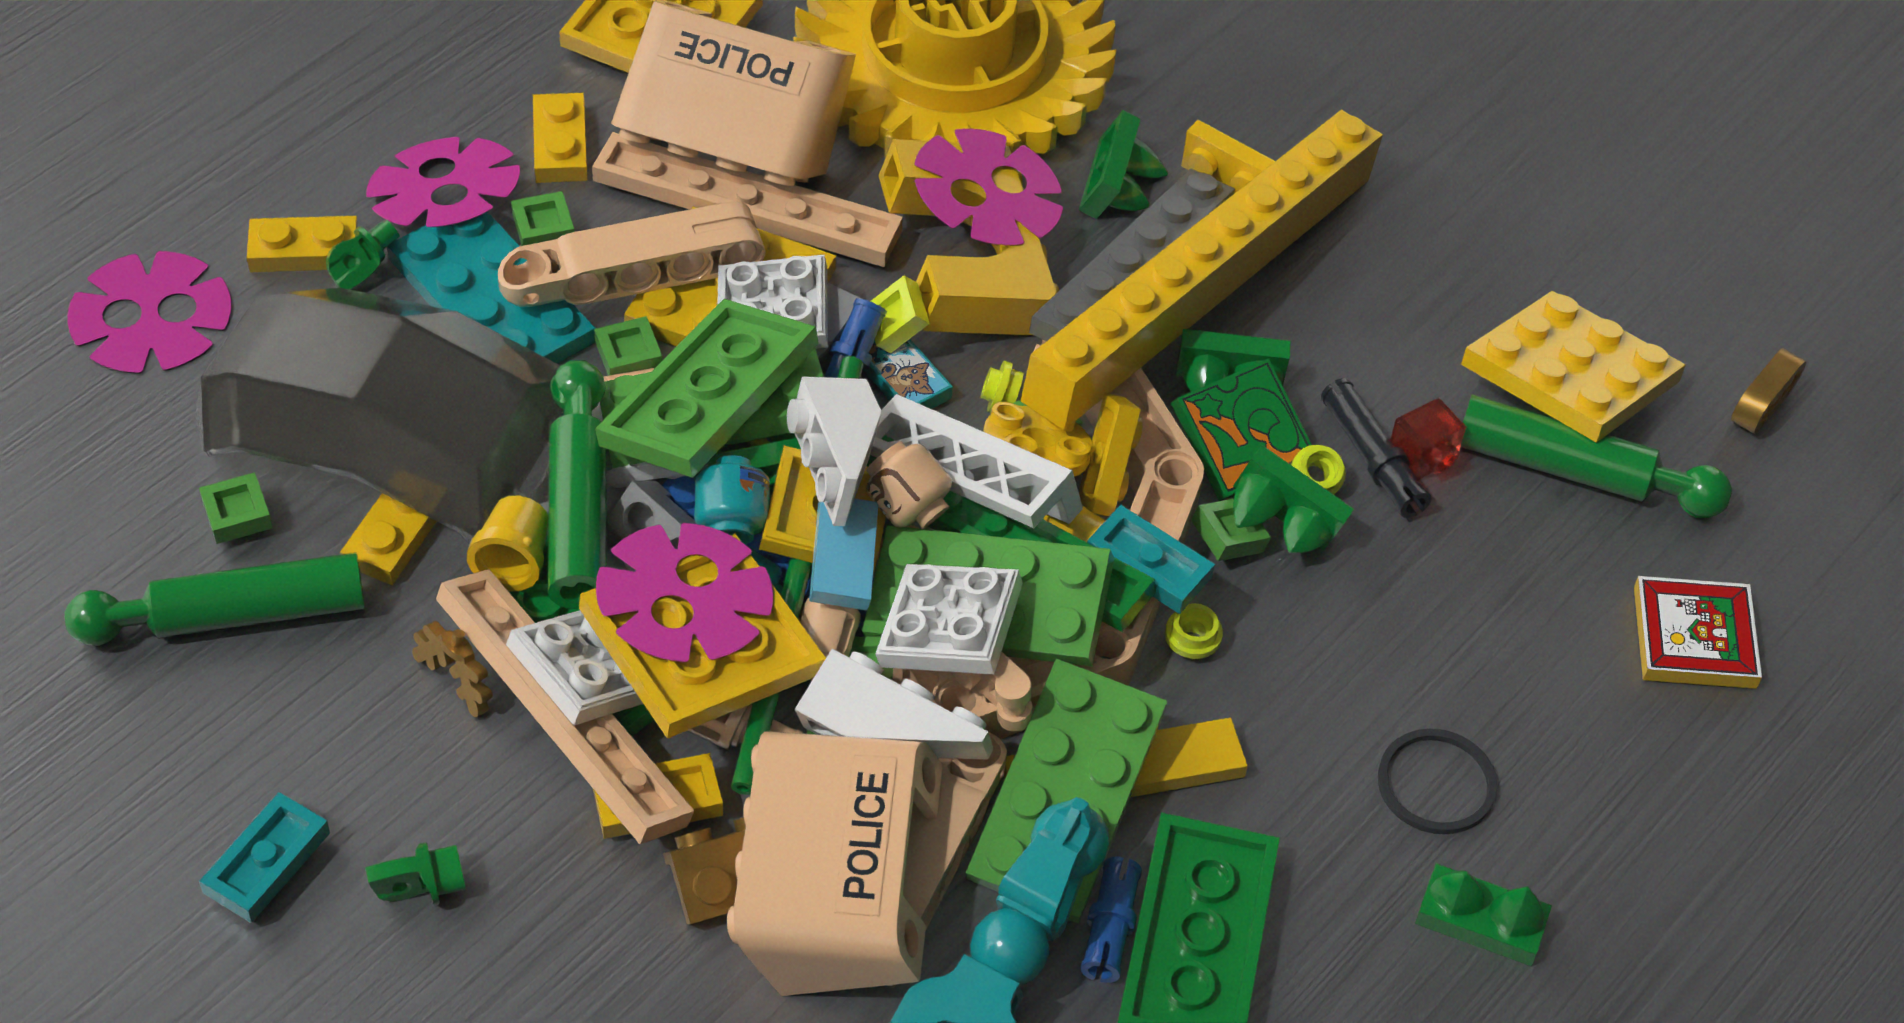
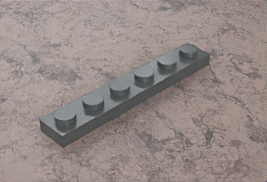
M1190 168L1032 316L1029 333L1044 341L1049 340L1234 194L1235 188L1216 180L1209 174Z

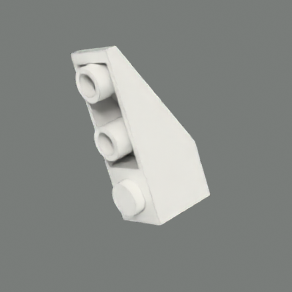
M802 377L797 399H791L788 405L787 426L790 433H795L801 447L802 463L804 467H809L814 478L818 501L824 502L833 526H845L870 457L882 411L867 379Z
M831 649L795 708L803 727L817 735L926 742L937 758L988 759L994 750L989 733L984 730L987 725L980 717L958 706L954 708L953 712H950L933 702L934 695L923 686L908 679H904L901 685L881 675L883 669L879 664L858 652H852L850 657H847Z

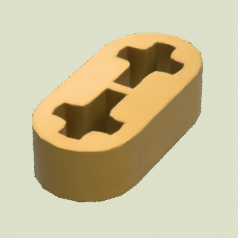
M1781 348L1744 392L1732 413L1731 421L1756 434L1790 394L1801 377L1807 362L1790 351Z

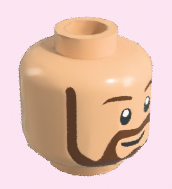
M899 441L876 458L866 470L871 476L866 485L868 496L872 501L877 502L878 508L896 527H907L917 521L922 529H924L949 508V505L943 498L950 491L952 479L929 450L921 444H911L906 447L902 441Z

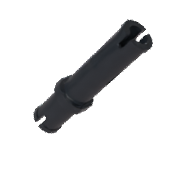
M1341 378L1335 380L1336 385L1341 391L1340 394L1335 392L1331 384L1327 385L1322 391L1321 400L1329 408L1367 463V471L1376 485L1383 486L1403 518H1411L1417 515L1410 504L1411 501H1414L1421 512H1423L1430 505L1432 497L1410 469L1411 463L1404 450L1394 446L1349 379Z

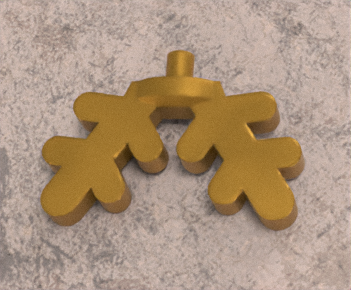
M436 620L423 626L422 630L415 632L413 636L418 646L412 649L414 659L419 663L426 660L428 668L432 671L441 666L446 667L456 662V664L450 667V674L455 679L460 677L462 685L456 689L458 697L461 700L466 699L468 710L473 717H478L488 712L487 700L491 699L493 694L491 689L481 681L488 677V671L481 663L475 660L472 646L464 638L465 632L461 629L446 631Z

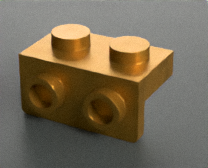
M744 817L733 820L736 832L713 838L710 827L675 837L678 849L663 853L666 865H671L687 924L727 914L729 909L734 906L738 883L735 862L737 854L743 849L746 829Z

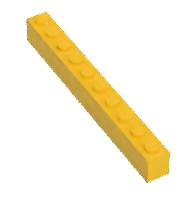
M1341 109L1032 352L1021 402L1062 430L1067 429L1101 401L1104 393L1109 394L1179 337L1183 329L1190 328L1368 182L1383 134L1365 124L1361 119Z

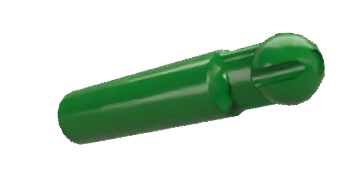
M570 360L561 365L550 384L552 398L557 406L564 410V416L557 418L551 424L549 430L548 595L555 604L568 609H579L580 594L596 588L599 568L607 567L606 448L599 446L595 428L601 421L592 416V410L598 406L605 394L606 385L599 369L586 360Z
M1471 395L1456 446L1639 501L1645 500L1655 490L1676 496L1681 507L1688 514L1696 518H1710L1722 513L1728 507L1732 495L1729 479L1721 470L1714 466L1700 465L1684 473L1664 467L1659 450L1610 435H1606L1596 443L1556 419L1476 395Z
M357 552L151 580L143 598L118 601L106 592L88 590L78 594L70 601L64 612L66 630L72 638L85 645L100 646L113 640L120 633L122 627L146 624L159 639L365 610L359 559Z

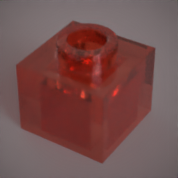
M1438 397L1396 418L1390 440L1395 447H1400L1404 450L1411 463L1409 467L1419 480L1432 472L1435 474L1443 473L1454 465L1460 455L1459 449L1466 426Z

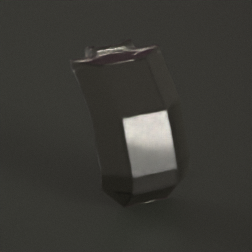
M339 287L284 292L255 298L201 376L195 417L203 451L208 456L241 452L355 478L457 531L470 545L472 538L482 529L500 499L518 495L526 497L520 489L546 445L549 447L550 426L557 418L564 416V410L557 406L550 391L551 380L560 365L457 311ZM549 465L529 497L539 504L549 501Z

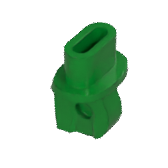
M384 220L370 231L359 226L354 230L355 237L339 242L328 252L326 267L340 294H344L368 278L384 260L385 253L383 249L400 237L391 222Z
M419 843L415 850L416 856L398 858L365 867L371 889L383 901H403L419 894L430 892L433 905L440 904L439 895L466 890L457 845L429 851L427 843Z

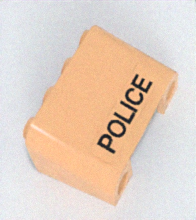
M655 0L611 122L612 125L620 128L619 137L644 144H649L650 139L669 142L667 147L669 152L686 157L697 158L699 151L717 156L715 164L720 167L746 172L748 165L765 170L764 179L787 186H795L796 181L808 183L809 178L826 174L856 54L811 41L794 42L711 18L712 13L666 0Z
M772 731L763 732L758 745L753 747L751 754L754 774L751 795L745 800L743 809L746 825L743 849L737 854L735 862L738 879L734 906L729 909L727 916V928L732 942L739 945L742 952L781 996L920 982L926 925L904 898L903 887L912 805L914 802L926 819L937 817L942 763L926 742ZM904 929H905L906 939H907V949H906L905 940H904Z

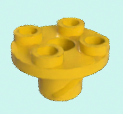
M998 402L993 405L983 428L985 433L1072 470L1074 477L1083 473L1090 464L1093 443L1087 432L1076 421L1067 429L1062 430L1028 406H1018L1010 402Z

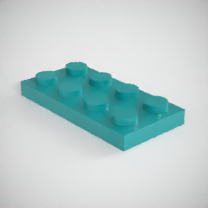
M488 211L475 218L456 224L439 227H427L424 225L387 246L388 258L506 391L595 343L596 328L574 304L563 300L533 307H518L509 303L503 297L499 290L498 269L507 254L519 247V245ZM519 258L513 265H521L527 259Z

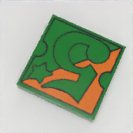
M1269 358L1178 397L1171 403L1193 449L1202 461L1204 472L1219 501L1235 495L1234 483L1261 445L1290 465L1300 450L1312 445Z

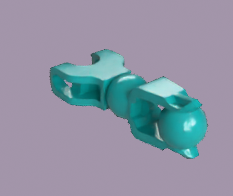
M1075 797L1070 801L1049 806L1036 819L1030 836L1031 843L1008 870L999 885L998 897L995 900L998 910L989 913L974 929L970 941V957L963 954L952 972L945 976L928 978L910 987L890 1023H1016L1015 1014L1024 997L1021 986L1034 980L1045 967L1050 952L1049 940L1054 941L1056 937H1060L1063 933L1084 876L1096 870L1107 854L1110 844L1108 828L1101 815L1094 811L1088 802Z

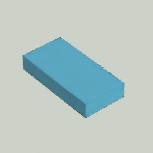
M855 498L845 526H833L824 502H818L809 602L868 610L872 593L878 516L877 502Z

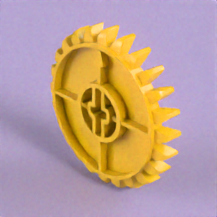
M807 0L808 12L798 7L795 9V32L797 37L793 36L794 42L811 41L856 54L838 126L841 127L848 124L849 140L858 146L869 147L872 144H876L884 149V158H886L893 139L929 141L936 135H940L948 142L959 143L955 134L956 129H981L1005 135L1007 138L1006 146H1009L1011 154L1022 145L1027 146L1035 153H1047L1056 147L1057 133L1064 136L1076 134L1085 124L1086 113L1098 109L1105 98L1107 82H1109L1114 73L1117 50H1111L1115 37V19L1100 25L1105 0H1084L1080 3V0Z

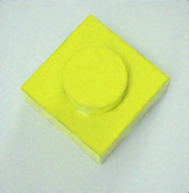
M905 275L870 301L887 311L875 337L876 346L889 353L895 351L930 324L918 283Z

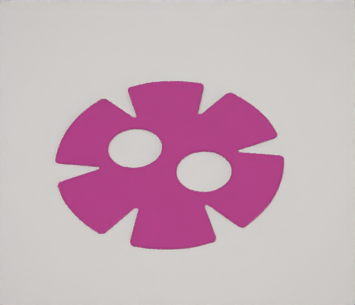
M956 129L955 134L963 153L940 135H936L926 142L918 152L914 163L915 166L943 177L915 179V184L922 200L933 214L951 228H956L970 215H973L972 239L997 245H1020L1024 243V240L1015 220L1019 221L1039 238L1048 234L1060 220L1063 210L1061 205L1034 195L1060 194L1062 190L1055 174L1041 157L1025 145L1020 146L1005 158L1004 153L1007 139L1005 135L981 129ZM1000 166H1009L1017 169L1026 178V188L1019 193H1009L1001 190L992 180L993 170ZM959 179H968L978 183L986 193L985 202L979 206H967L958 202L951 194L950 188L952 183Z
M459 137L432 140L412 146L395 155V158L405 164L408 169L380 166L369 180L366 197L397 194L372 207V210L380 217L395 224L409 226L426 209H428L427 227L456 224L475 218L493 209V206L478 194L508 197L517 185L520 176V166L489 168L514 155L506 147L490 140L477 138L460 154H458ZM435 158H448L455 163L454 170L440 178H425L419 173V168L422 164ZM459 184L468 190L467 196L462 201L452 205H439L431 200L432 193L445 185Z
M158 251L150 274H146L139 256L134 253L109 262L88 276V281L107 294L106 296L82 292L74 293L67 316L69 332L77 346L109 336L90 355L91 360L102 366L124 372L140 373L143 371L149 350L153 348L163 370L171 369L195 359L213 345L212 341L193 329V326L224 330L226 328L231 313V297L228 287L222 277L190 286L208 268V264L195 257L176 252ZM173 294H185L195 300L196 311L187 320L169 322L162 319L158 314L160 302ZM118 300H131L140 306L142 314L140 319L132 326L113 328L103 320L105 308Z
M681 524L677 549L673 547L661 525L647 527L632 533L611 549V552L636 571L600 567L597 575L596 597L603 616L638 611L636 615L616 630V634L640 651L672 661L687 662L689 660L692 634L696 635L707 657L711 660L738 651L750 643L760 632L734 611L768 616L771 614L773 604L772 583L765 567L760 566L730 571L749 556L752 550L725 532L698 524ZM702 555L708 557L716 564L718 576L714 582L707 586L694 587L680 580L676 573V566L686 556ZM663 596H679L691 604L694 615L692 620L683 627L667 628L658 624L652 617L651 608L653 603Z

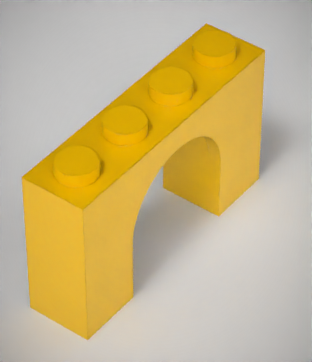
M893 139L878 175L889 213L936 216L922 200L915 184V179L943 178L914 164L918 152L928 141ZM949 142L961 153H963L959 143ZM1009 146L1005 147V158L1011 155ZM1000 166L993 170L992 180L998 188L1009 193L1023 191L1022 173L1009 166ZM959 179L951 185V194L958 202L964 205L979 206L986 200L984 189L972 180ZM970 215L963 222L972 227L973 215ZM1015 220L1024 243L1020 245L991 244L997 255L990 257L927 255L916 280L930 322L923 331L1032 335L1029 333L1032 316L1060 291L1058 285L1053 283L1047 264V250L1045 245L1040 243L1039 237Z

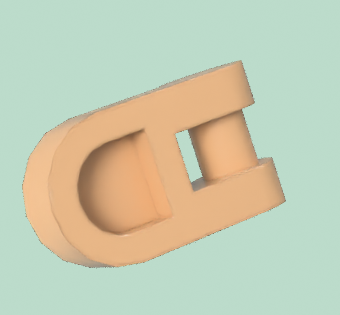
M1001 652L995 674L951 672L962 686L967 689L975 687L996 706L998 722L1003 728L1009 731H1021L1027 728L1033 714L1030 700L1032 695L1031 681L1028 675L1004 653Z

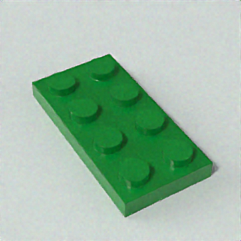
M1161 812L1117 1023H1247L1280 837Z

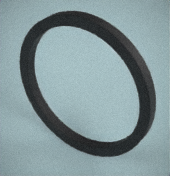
M1420 729L1400 736L1386 749L1378 769L1379 790L1388 808L1406 824L1428 833L1454 834L1473 828L1488 815L1497 793L1496 774L1486 754L1469 739L1447 730ZM1419 741H1441L1459 747L1473 757L1484 773L1487 783V795L1483 805L1471 816L1454 822H1435L1416 816L1399 803L1389 786L1387 772L1388 765L1393 756L1405 746Z

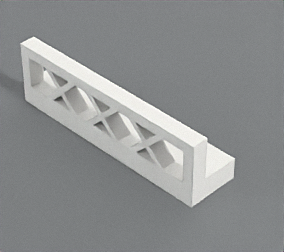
M898 394L881 410L880 420L870 453L872 456L878 458L883 452L899 441H902L906 447L911 444H921L929 450L952 479L950 491L1032 528H1035L1047 514L1070 524L1083 509L1073 471ZM890 429L892 438L896 441L886 442L881 438Z

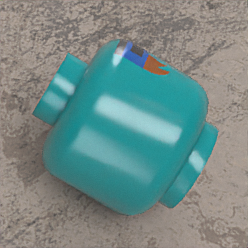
M729 455L718 458L715 465L703 469L696 477L695 524L715 528L729 535L736 534L744 544L752 542L754 535L762 532L766 524L769 512V477L761 469L751 466V461L745 457Z

